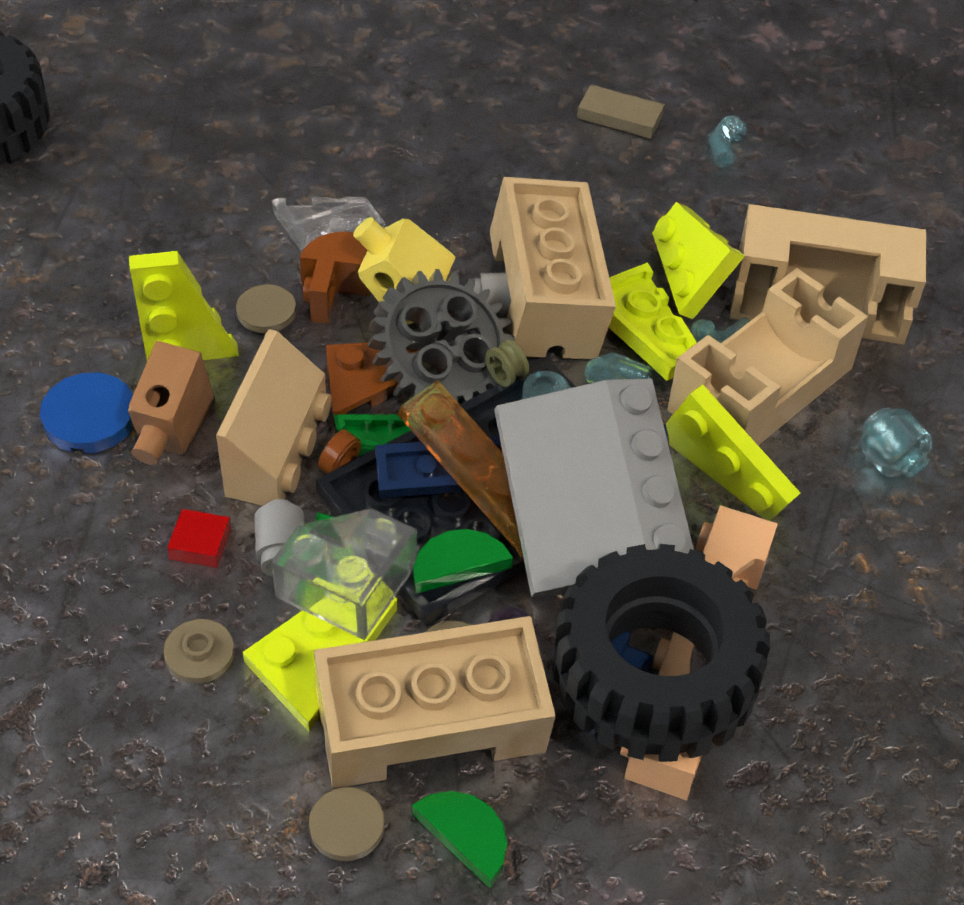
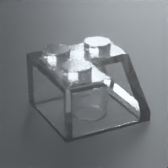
M372 508L329 519L299 524L271 561L275 596L365 640L413 571L417 558V529Z

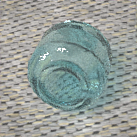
M889 407L883 408L871 415L863 424L861 429L863 435L860 440L861 449L884 476L895 478L905 475L909 478L920 473L928 465L929 458L927 456L933 446L932 436L908 410L903 408L893 410Z

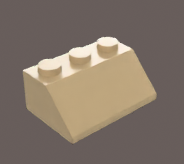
M268 329L216 434L225 497L262 506L272 500H284L288 492H295L300 479V463L303 456L309 457L312 454L316 442V427L319 421L325 422L328 418L332 402L331 394L326 393L325 373L275 330Z

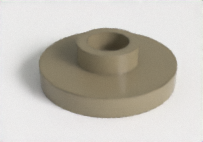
M271 284L254 286L243 292L236 303L237 317L245 328L254 332L267 333L268 329L280 331L294 320L296 302L293 295L283 287Z
M194 619L184 622L172 630L165 641L163 648L165 663L170 673L181 681L200 684L215 680L223 675L233 662L234 643L232 636L222 624L213 620Z
M342 787L331 790L317 800L310 812L309 831L311 840L323 855L338 861L361 859L370 854L382 839L384 833V813L382 807L375 797L362 789Z

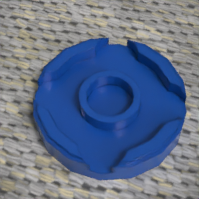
M100 372L80 373L63 379L49 389L41 402L40 419L48 440L60 449L72 452L71 448L83 449L84 453H98L116 446L133 429V423L128 413L133 394L129 386L119 378Z

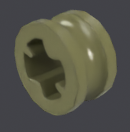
M507 339L500 343L499 348L493 347L486 351L485 361L491 376L501 386L508 387L515 382V379H522L528 375L529 363L520 346L513 340Z

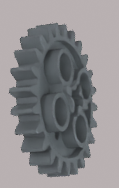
M435 269L428 281L424 273L418 271L412 282L403 277L396 286V289L390 287L383 297L384 301H380L373 313L377 317L373 318L368 327L376 335L372 336L368 342V347L381 351L372 360V364L375 366L386 365L387 370L380 380L382 382L392 379L396 380L398 384L394 389L393 395L398 396L404 391L411 393L409 406L413 407L420 399L436 391L443 399L450 398L452 400V405L448 409L451 410L456 405H460L499 385L487 368L485 354L486 351L493 347L499 348L500 343L507 339L514 341L513 335L503 333L511 324V319H498L496 314L502 308V303L489 305L486 302L490 294L489 289L479 294L474 292L475 279L471 278L463 286L459 284L458 272L454 271L448 281H444L440 270ZM447 310L457 313L462 319V322L456 321L452 317H450ZM406 321L415 322L422 332L410 329ZM469 331L477 332L476 334H464L465 332ZM420 349L419 352H415V353H408V352H407V350ZM464 351L475 355L478 363L468 360L464 355ZM422 362L432 364L438 374L434 375L426 371Z

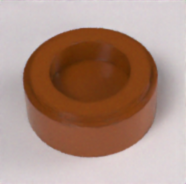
M346 429L339 431L322 451L318 461V469L328 474L355 460L361 449V440Z

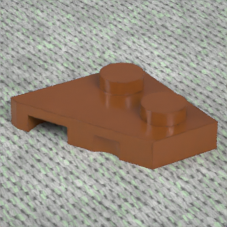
M368 342L326 345L329 387L332 397V416L333 414H347L348 411L367 402L371 407L387 401L393 395L398 383L395 379L386 382L380 380L387 367L386 365L375 366L372 364V360L381 350L369 348ZM416 349V350H407V352H408V353H415V352H418V349Z

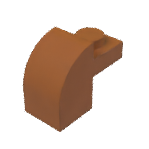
M333 232L322 235L311 241L300 255L303 302L310 304L311 322L329 324L336 293L371 296L370 290L362 282L358 274L360 265L368 250L354 238V232Z

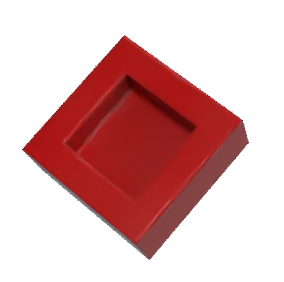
M182 509L167 546L169 560L218 568L231 532L230 517Z

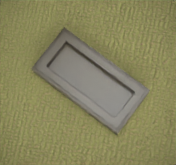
M590 85L578 106L577 118L651 139L663 116L665 104Z

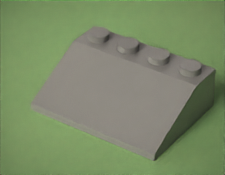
M652 379L603 380L496 406L494 412L531 597L565 594L569 587L575 585L576 576L586 567L593 565L597 568L599 558L614 551H617L620 556L626 554L627 547L645 544L646 550L658 549L659 544L675 545L674 551L688 554L690 549L694 550Z

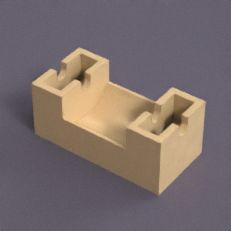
M503 177L490 228L494 260L504 261L511 303L507 319H511V324L506 328L507 334L514 336V342L520 346L526 357H546L549 348L562 346L563 358L597 360L616 305L588 182Z
M749 204L739 251L745 257L735 268L729 318L744 321L754 319L763 312L768 289L798 268L825 287L823 298L828 305L832 306L834 300L841 297L868 316L862 338L905 344L913 321V308L918 307L926 284L925 229Z
M796 268L768 289L763 312L722 343L707 335L677 358L667 410L674 414L688 395L703 384L754 442L760 445L852 369L868 316L841 297L834 300L832 306L828 305L823 298L825 287Z
M531 616L314 650L315 686L321 724L325 736V749L332 789L387 780V765L490 748L493 761L546 753L556 715Z

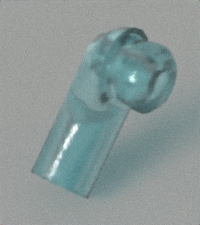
M730 115L724 117L708 138L715 162L720 167L729 166L735 160L730 142L740 141L739 133L746 136L747 125L738 116Z
M608 353L591 359L585 367L584 374L588 383L615 379H650L653 367L616 353Z

